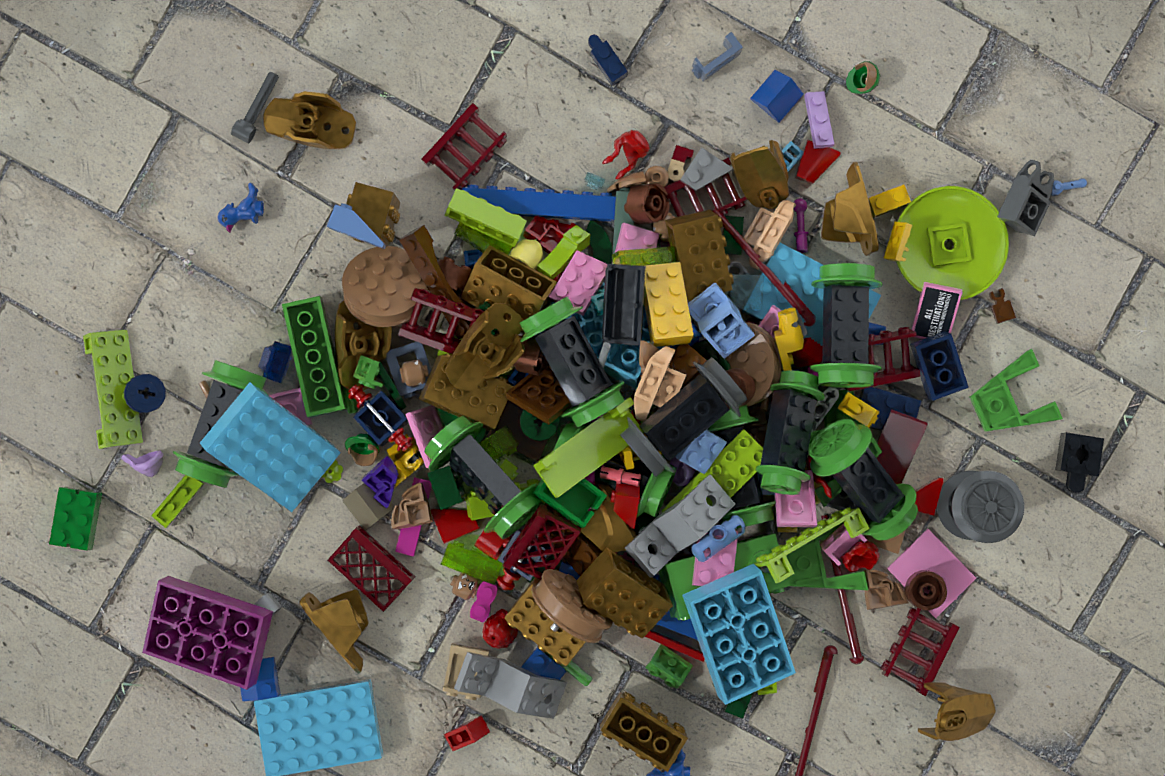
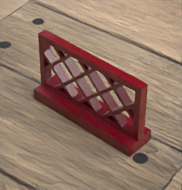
M540 503L507 551L503 567L510 570L513 566L541 580L543 573L537 571L536 568L545 566L546 570H554L580 534L581 528L548 512V506ZM549 519L555 522L556 526L547 527L545 522ZM569 529L574 533L564 536L563 530ZM558 531L560 536L551 538L549 532ZM545 533L547 538L538 540L537 534ZM554 542H563L564 547L555 548ZM542 544H550L551 549L542 550ZM536 545L538 551L529 552L528 547ZM554 554L555 560L547 561L545 555ZM541 556L542 562L534 563L532 557ZM527 558L529 564H522L518 561L519 559Z
M360 525L350 533L327 560L383 612L416 577ZM352 538L358 543V551H349L348 543ZM359 553V564H350L349 554ZM362 553H369L373 558V563L363 564ZM338 554H346V564H339L334 558ZM373 566L374 577H364L363 567ZM376 566L385 567L387 569V576L377 577ZM350 567H360V577H353L350 574ZM387 579L388 590H378L377 580ZM390 579H398L403 584L402 587L398 590H391ZM364 580H374V590H367L364 587ZM378 593H388V602L385 605L378 600Z

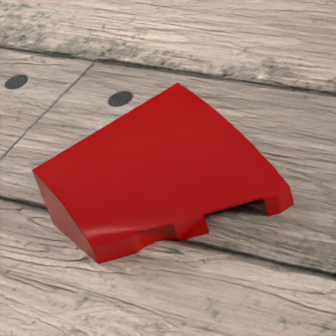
M807 140L795 179L813 184L841 155V152L830 147L814 149L813 141Z
M535 216L525 228L523 236L530 240H537L541 244L542 250L550 254L562 240L563 234L576 224L571 223L569 225L559 223V220H546L544 217Z
M431 509L432 517L444 544L480 528L477 520H471L468 517L467 510Z

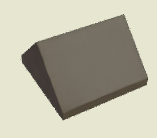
M363 483L342 501L366 531L390 513L395 505L390 501L389 507L385 508L374 498L375 492Z

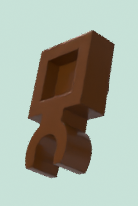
M1003 288L999 289V297H995L993 291L989 292L990 299L995 302V305L990 307L996 324L1016 318L1011 301H1004L1005 291Z

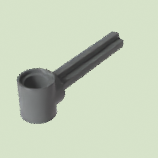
M273 72L268 73L245 118L237 120L231 130L232 136L248 144L252 141L256 133L254 123L279 79L277 74Z

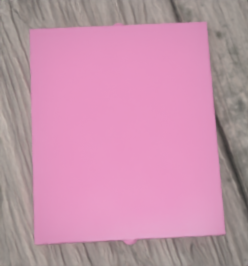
M928 528L909 547H906V550L887 568L904 587L908 578L917 571H931L943 578L947 588V597L940 607L928 610L934 618H937L954 600H957L958 596L976 579ZM928 586L923 587L922 590L924 591V593L928 594L930 592V590L927 589Z

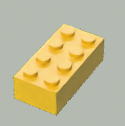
M680 262L647 265L645 271L644 307L651 344L655 347L690 343L694 334Z

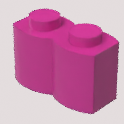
M486 580L481 583L477 590V600L473 603L470 610V618L480 622H484L491 612V603L498 592L497 584Z

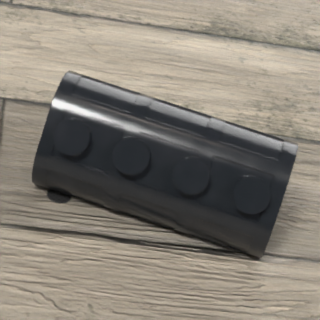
M607 264L605 269L602 324L603 343L640 346V341H642L646 266Z

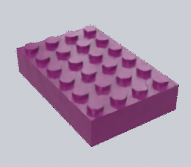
M167 576L158 580L142 653L247 690L257 683L273 611Z

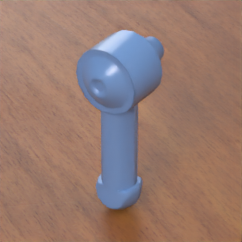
M1084 178L1065 183L1054 181L1051 196H1056L1063 190L1084 188L1087 185V181Z

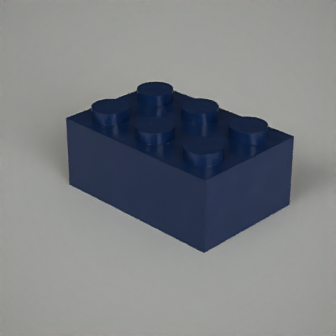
M944 331L910 344L916 366L920 369V378L927 398L934 401L969 388L951 333Z
M874 387L862 389L859 397L860 400L879 411L877 421L870 426V428L882 431L891 409L917 419L921 400Z

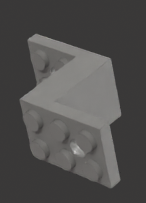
M708 475L684 499L660 513L625 549L651 578L677 552L701 539L735 503L711 475ZM706 497L712 500V506L707 504ZM648 546L654 548V555L649 553Z
M467 652L454 689L459 692L486 696L516 713L554 719L567 682L537 676L506 659Z

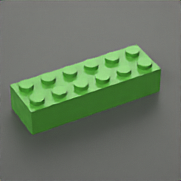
M316 296L282 304L307 417L311 418L347 410L342 385L339 380L336 356L323 298Z

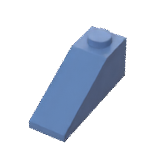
M341 203L340 206L335 204L327 224L329 229L385 249L386 245L352 211L353 207Z

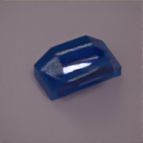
M274 341L273 345L264 348L258 366L263 372L262 377L282 384L292 358L291 346Z

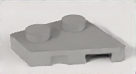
M701 148L680 181L697 191L722 175L729 173L732 167Z

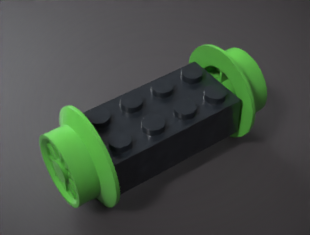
M801 371L781 372L779 383L770 386L773 397L761 464L755 469L762 475L761 488L767 491L785 495L800 494L801 483L809 481L811 478L810 475L805 473L817 401L825 398V395L818 390V377Z

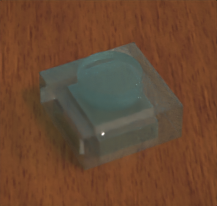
M587 172L585 182H587L588 187L597 190L598 187L603 188L605 179Z

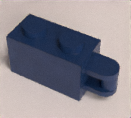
M591 35L588 39V44L592 49L590 56L610 85L613 86L627 77L628 71L607 40L602 42L599 36Z

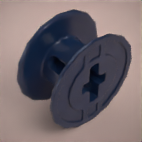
M151 374L133 377L124 389V398L127 405L139 413L152 412L158 409L166 397V389L163 382ZM146 389V392L152 393V396L144 398V395L139 394L138 390L143 391Z

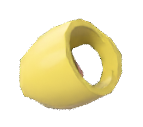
M523 239L516 244L515 248L508 255L519 259L523 264L537 270V265L542 262L543 250L537 240Z

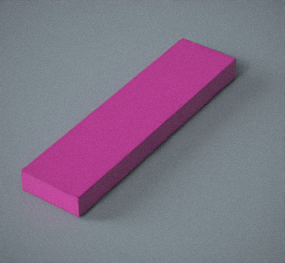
M414 477L412 486L423 483L429 500L432 488L431 482ZM422 525L401 529L395 552L414 557Z

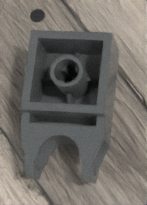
M1029 160L1017 173L997 217L1016 232L1035 236L1051 203L1049 197L1053 189L1054 174L1047 171L1041 172L1040 162ZM1036 165V169L1030 175L1028 173L1029 167ZM1045 176H1049L1048 182L1041 184L1042 179Z

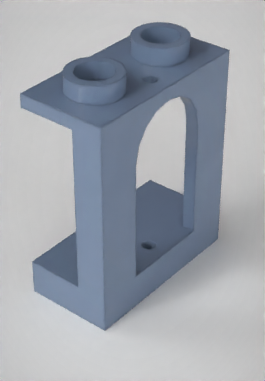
M732 32L725 36L723 42L727 51L708 65L703 67L697 57L694 58L692 72L697 79L701 78L702 81H705L741 54L743 47Z
M419 342L390 350L386 354L396 388L405 399L415 396L416 391L423 390L425 383L414 388L407 386L406 383H402L397 357L415 352L417 360H420L423 365H427L428 374L431 372L424 345Z

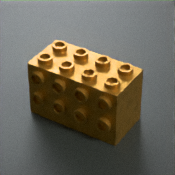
M355 182L353 193H349L346 204L353 207L352 211L365 222L386 246H389V242H393L395 237L393 228L394 224H398L400 219L398 210L401 202L394 192ZM353 238V240L364 243L361 240Z
M705 210L665 220L673 262H680L687 301L693 300L713 283H716L723 292L731 291V284H734L732 273H729L728 270L730 259L724 250V247L727 245L724 235H721L720 228H723L721 217H718L711 210Z
M489 245L475 263L461 298L476 307L486 301L491 306L494 303H505L518 313L523 321L545 309L557 281ZM505 313L503 319H508L509 314Z
M446 353L445 355L438 356L419 400L455 416H466L471 423L482 422L483 428L487 430L495 429L508 400L506 392L513 388V386L509 385V381L502 377H492L485 379L474 391L458 389L450 383L445 371L452 355Z
M607 547L576 581L579 588L578 591L583 599L582 602L586 607L597 610L601 616L608 617L618 627L622 626L631 635H637L642 639L673 606L663 583L653 577L650 578L646 572Z
M535 577L510 608L504 619L507 620L509 626L521 631L526 639L534 641L541 651L552 655L558 664L567 666L586 642L572 636L562 628H559L556 632L550 628L554 622L540 609L531 593L532 586L541 581Z
M626 691L624 694L619 692L600 724L602 735L610 740L612 738L619 742L618 745L626 750L631 749L640 759L644 761L645 759L652 762V766L662 771L664 769L668 772L688 739L685 727L677 722L674 724L670 723L668 717L661 712L657 714L652 712V707L644 702L639 704L630 693Z

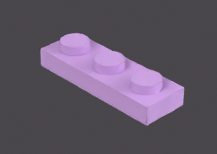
M807 92L804 98L814 149L833 147L834 139L825 92Z

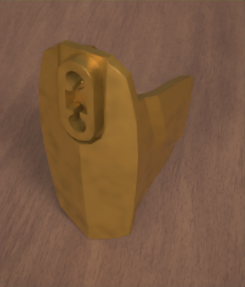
M307 91L295 93L291 99L274 98L263 114L267 133L299 144L322 149H346L353 142L357 124L353 114L343 110L340 103L331 96ZM331 125V129L325 131V127ZM349 129L350 131L348 134H344L342 130Z
M769 141L770 149L764 145L737 156L735 152L731 153L730 159L737 181L745 197L753 206L774 209L778 207L780 202L786 200L789 196V176L781 146L777 141Z
M853 162L846 174L849 188L837 193L835 199L825 203L821 238L833 242H860L864 255L870 256L872 253L878 252V238L858 163Z
M344 300L339 303L336 314L335 352L340 384L350 390L355 384L361 385L358 383L359 379L353 377L360 355L380 361L381 363L386 358L391 344L392 326L377 327L358 320L348 310ZM355 322L358 324L357 330L353 328ZM364 386L363 391L370 387Z
M494 303L485 310L466 332L445 368L450 383L458 389L474 391L485 379L498 377L500 374L507 372L525 351L524 344L520 342L521 338L519 337L522 329L520 322H522L521 316L505 303ZM508 313V319H503V315ZM497 328V333L492 335V329Z
M599 483L597 484L598 489L605 493L607 497L597 510H593L594 515L585 528H581V532L602 551L606 547L613 552L626 550L625 547L637 534L634 529L630 528L613 511L614 503L610 502L612 490L609 485Z
M357 589L349 590L322 603L312 593L308 592L300 600V605L353 670L358 674L361 673L363 658L353 645L368 626L369 620L359 591Z
M945 682L924 683L925 688L940 695L937 700L943 703L938 710L937 719L934 720L936 727L918 728L917 732L935 740L941 739L945 741L960 740L984 730L996 713L993 699L990 694L977 693L951 686Z

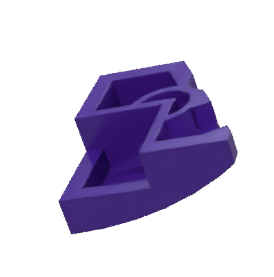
M386 456L365 474L361 480L375 492L374 498L385 508H388L398 478V471L393 461Z

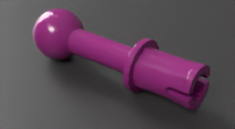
M798 198L793 202L796 204L793 210L797 216V232L794 233L796 237V251L807 253V236H809V232L805 231L804 222L807 202L802 198Z

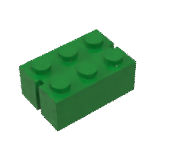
M585 478L557 498L554 497L543 479L533 491L534 495L580 528H585L594 515V512L588 511V509L597 510L607 497L605 493Z
M59 487L49 545L86 551L93 550L102 493Z

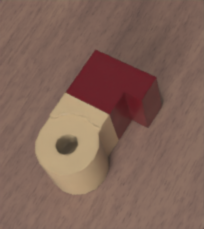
M679 145L675 146L668 168V176L671 182L674 183L682 178L686 158L692 159L694 150Z

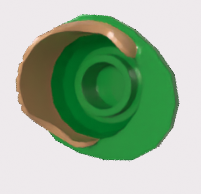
M864 61L855 65L846 78L847 89L855 94H865L874 90L879 85L881 77L877 65L871 61Z
M359 433L345 441L348 454H351L355 463L360 466L372 465L380 452L376 441L367 433Z

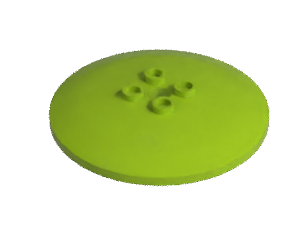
M938 187L916 197L903 210L897 221L912 225L910 236L905 245L909 252L903 251L902 255L903 258H906V261H896L905 280L920 293L924 282L962 289L960 300L974 297L986 290L1002 272L1008 256V232L1005 222L997 217L999 211L987 198L964 187ZM950 239L953 241L954 248L952 250L945 248V240Z

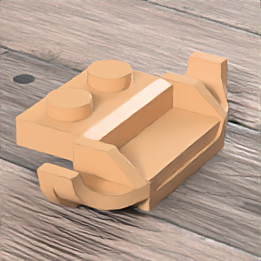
M783 200L774 213L761 207L744 236L745 241L753 246V250L761 256L759 260L762 263L774 255V251L790 223L793 222V208L796 204L789 200ZM750 258V266L759 270V267Z
M665 346L649 359L634 395V409L637 420L644 422L653 405L661 408L681 390L686 375L668 368L676 351L675 349Z

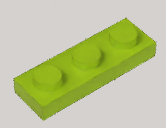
M185 475L151 516L162 526L168 528L204 483Z

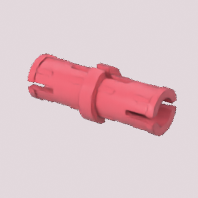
M602 466L601 471L609 474L600 473L601 479L613 480L617 484L626 483L639 487L640 482L632 479L641 480V474L625 472L621 468L616 470Z

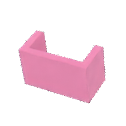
M842 524L820 546L839 566L841 562L838 559L860 539L864 543L867 539L863 534L851 538L846 527Z

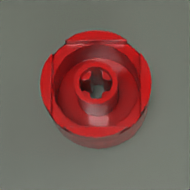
M483 530L474 546L497 561L515 533L506 539H501L495 531L485 533Z

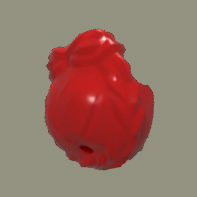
M860 541L855 543L848 552H845L841 556V560L850 572H857L861 568L871 570L878 562L880 553L874 543Z
M500 609L483 623V639L493 648L509 647L518 635L519 630L509 626L507 620L504 619L508 613L505 609Z

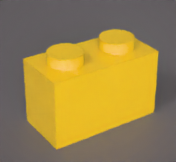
M904 184L868 198L872 218L911 203Z

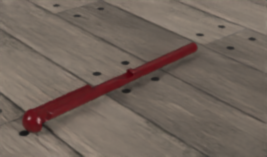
M717 207L714 208L712 212L721 217L726 231L791 306L798 310L799 315L805 321L804 326H813L816 322V316L786 282L783 284L771 269L759 260L761 256L751 248Z
M822 515L821 519H829V515ZM831 559L834 577L843 575L840 565L838 566ZM837 589L852 652V658H849L851 663L858 665L863 662L864 655L861 654L853 614L850 613L845 589Z
M828 645L823 650L824 653L814 688L816 696L809 725L805 730L806 735L795 776H803L833 656L834 654L838 655V650L833 645Z

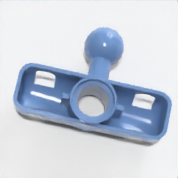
M733 515L729 521L713 526L708 531V534L700 539L699 543L692 545L693 555L700 562L707 561L745 533L744 521L738 515ZM741 525L742 531L737 534L735 528ZM717 535H720V536H722L723 538H722V539H715L714 537L717 536ZM710 548V555L705 557L703 551Z

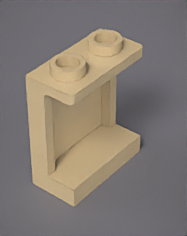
M452 643L442 691H445L446 695L457 697L458 694L465 695V698L469 700L481 698V695L459 692L454 687L467 652L489 656L490 650Z

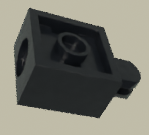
M1067 432L1060 434L1055 471L1067 472L1066 489L1070 492H1082L1085 489L1087 476L1099 477L1104 438Z

